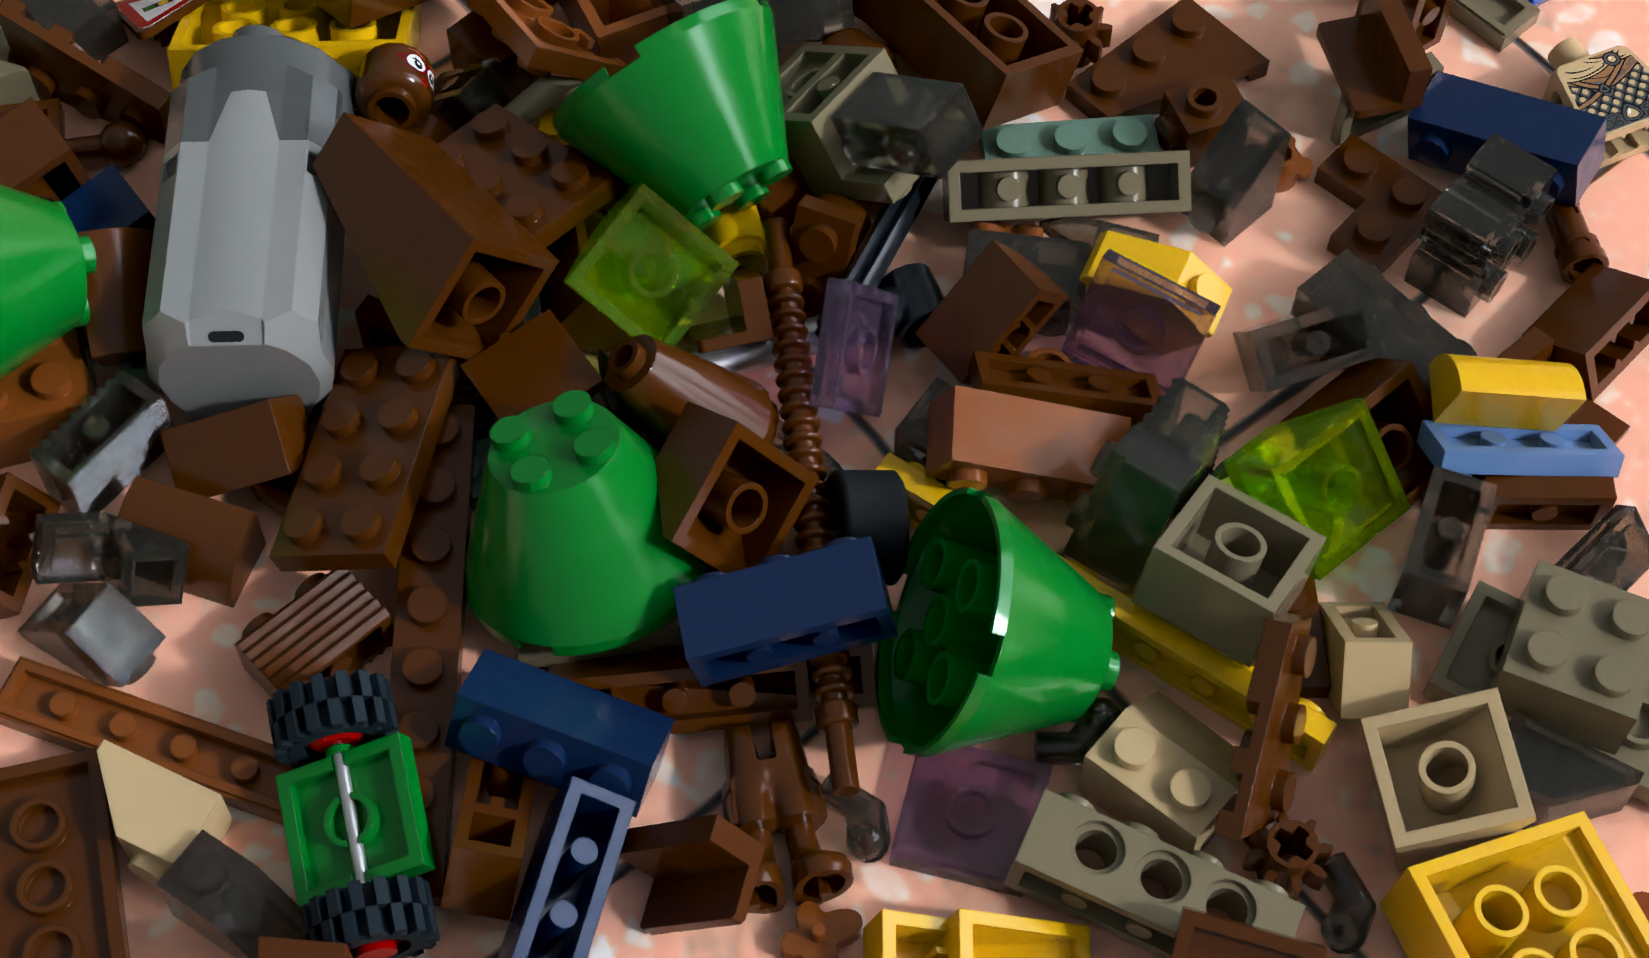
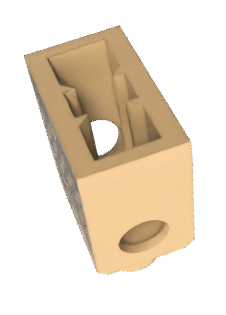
M1575 37L1567 38L1558 43L1548 54V60L1555 70L1552 72L1542 100L1607 117L1604 161L1599 169L1648 151L1649 67L1625 46L1617 45L1589 55Z

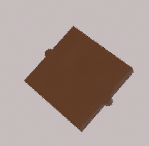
M550 309L512 333L502 332L499 335L498 342L460 365L498 420L507 416H517L532 407L554 401L557 396L570 390H581L587 392L592 397L607 387L602 377Z

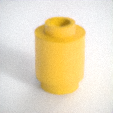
M733 203L720 211L722 217L717 222L702 230L710 262L717 270L745 266L759 274L767 264V251L764 228L757 206L754 205L739 212Z

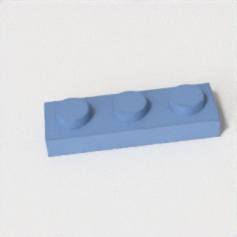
M1422 420L1416 441L1439 474L1456 479H1468L1474 474L1502 476H1609L1618 478L1625 457L1599 425L1562 424L1556 431L1434 423L1433 420Z

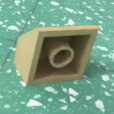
M1498 687L1360 719L1364 746L1398 872L1405 871L1407 867L1512 834L1536 821L1535 811Z
M1157 691L1126 707L1084 757L1077 790L1121 823L1133 821L1143 824L1155 831L1161 841L1184 851H1203L1216 835L1214 834L1219 809L1234 810L1240 782L1237 780L1236 774L1229 772L1235 746Z

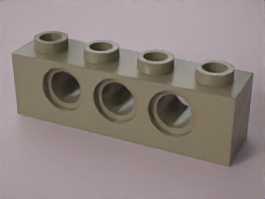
M1190 150L942 161L944 221L950 223L1191 211Z
M1045 789L1003 883L1012 889L1164 958H1169L1183 906L1207 912V907H1216L1225 911L1232 920L1295 937L1306 905L1289 898L1288 893L1275 883L1262 879L1248 880L1224 869L1223 864L1208 853L1198 850L1184 851L1161 841L1155 831L1143 824L1133 821L1121 823L1095 811V807L1083 797L1067 792L1057 794L1048 789ZM1085 849L1095 852L1102 858L1106 868L1094 870L1086 867L1078 859L1076 851ZM1151 878L1161 882L1168 890L1170 898L1157 899L1152 897L1143 888L1141 879Z

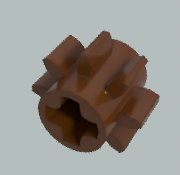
M1066 0L1060 5L1053 3L1050 9L1049 19L1084 50L1076 69L1085 67L1090 62L1096 63L1101 59L1102 48L1110 47L1113 26L1102 23L1104 8L1102 6L1096 7L1095 4L1088 0Z
M1279 812L1275 824L1270 831L1263 827L1250 834L1248 841L1255 849L1247 852L1242 868L1250 872L1256 871L1258 879L1267 880L1279 885L1288 893L1289 898L1296 901L1304 884L1317 891L1322 888L1327 874L1320 865L1327 863L1333 847L1326 843L1319 844L1318 837L1314 832L1315 820L1311 819L1306 823L1298 820H1289L1286 813ZM1286 853L1294 856L1288 862L1281 859Z

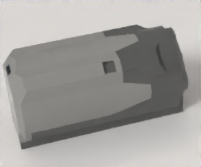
M254 24L244 26L236 30L233 36L222 38L196 51L182 70L180 85L171 92L142 329L146 349L147 375L161 394L185 411L189 423L267 399L297 394L302 398L309 426L321 414V406L327 399L329 392L333 389L345 229L313 167V163L343 112L355 115L354 88L356 77L350 70L341 66L321 49L292 37L284 36L276 29L265 25Z

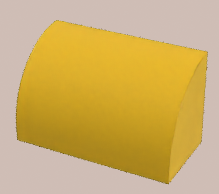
M1439 354L1429 364L1434 423L1556 431L1587 400L1582 378L1578 370L1569 363Z

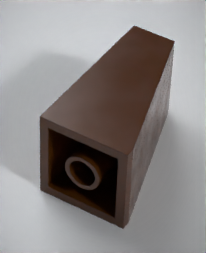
M343 112L313 163V167L399 339L409 348L464 359L473 358L498 342L499 335L502 332L512 333L518 328L559 262L548 249L429 137Z

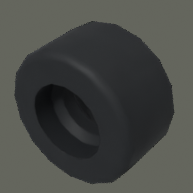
M895 470L832 471L826 481L829 491L825 496L831 503V508L827 513L833 519V524L829 530L834 533L835 539L842 537L859 539L871 536L883 566L887 586L897 584L904 573L910 540V516L904 482Z

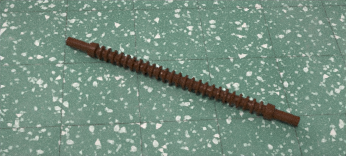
M773 217L766 220L763 225L769 271L764 275L763 284L765 295L768 298V310L771 313L770 320L774 335L771 341L775 343L772 347V354L776 358L773 366L775 372L778 373L775 382L777 387L781 389L777 395L779 403L782 404L779 414L784 420L781 430L787 436L783 441V446L788 451L787 455L820 477L793 525L794 530L799 533L794 540L796 546L801 549L798 554L821 549L826 543L834 540L835 535L829 530L833 524V519L827 513L831 508V503L825 497L829 487L823 481L827 471L821 465L825 456L823 451L819 449L823 440L821 435L817 433L821 424L815 417L819 411L818 406L813 402L817 393L815 388L811 386L815 378L814 374L810 371L813 362L811 357L808 356L811 347L809 342L806 341L809 335L808 328L804 325L807 316L802 310L805 305L804 298L801 296L803 292L801 273L796 268H793L788 222L784 218ZM848 650L809 659L810 665L817 668L811 675L812 682L819 686L815 689L813 697L817 702L821 703L815 709L816 725L818 730L826 735L832 793L836 797H851L860 792L853 730L859 724L856 703L850 700L855 694V689L851 684L847 683L853 676L851 668L845 665L851 658Z

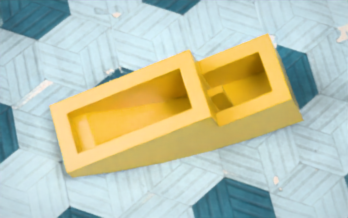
M962 908L956 910L949 918L882 909L863 928V958H1091L1090 929L1086 925Z

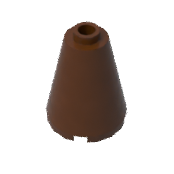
M646 334L637 335L620 342L612 350L608 358L606 371L608 386L652 446L659 452L688 401L738 421L770 444H772L776 436L779 419L777 405L770 400L769 392L755 380Z

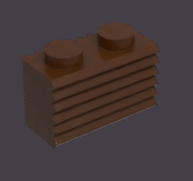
M332 570L326 575L324 573H316L308 577L296 590L295 599L275 614L266 612L251 620L244 628L241 639L234 644L244 669L273 698V693L278 689L289 690L288 684L297 680L304 683L310 682V676L322 673L323 678L332 677L334 671L347 670V675H352L357 670H362L366 663L373 662L376 655L383 654L387 647L393 646L394 627L391 616L386 608L382 607L376 598H373L369 590H366L352 573L348 572V570Z

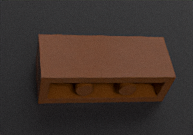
M954 385L929 403L926 477L948 480V486L952 489L969 487L981 491L989 487L1008 491L1007 496L1017 501L1035 502L1045 498L1066 501V507L1074 511H1099L1104 508V504L1129 491L1131 417Z

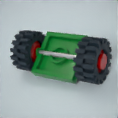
M347 670L334 671L332 677L323 678L322 673L310 676V682L307 683L300 680L289 683V690L278 689L273 693V698L267 700L266 705L275 759H278V763L283 766L290 764V768H294L275 777L298 908L302 909L306 939L347 943L353 958L417 957L424 953V949H432L436 946V941L440 939L429 882L427 880L423 881V878L418 876L435 870L436 864L411 738L400 733L390 681L388 678L384 679V675L378 672L369 676L368 670H357L352 675H347Z

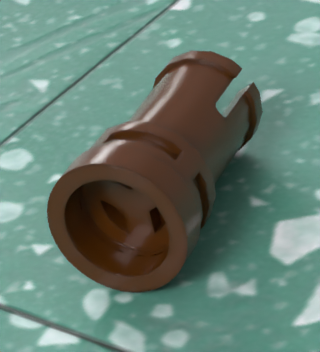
M1546 200L1540 208V213L1546 221L1556 246L1554 248V256L1557 260L1562 280L1572 285L1593 263L1608 267L1609 260L1606 252L1600 246L1597 236L1589 231L1579 207L1580 203L1574 208Z

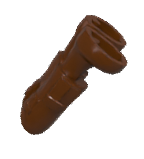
M791 717L769 721L771 741L770 758L760 759L757 747L753 742L750 724L727 727L725 730L724 758L726 781L723 784L721 797L724 819L766 845L747 913H774L780 911L786 904L787 897L781 869L775 859L772 836L776 833L786 837L791 865V886L796 905L799 906L805 901H812L819 905L834 899L846 892L854 880L852 863L840 852L822 850L818 843L815 832L825 823L828 817L821 791V783L814 769L808 765L799 731Z

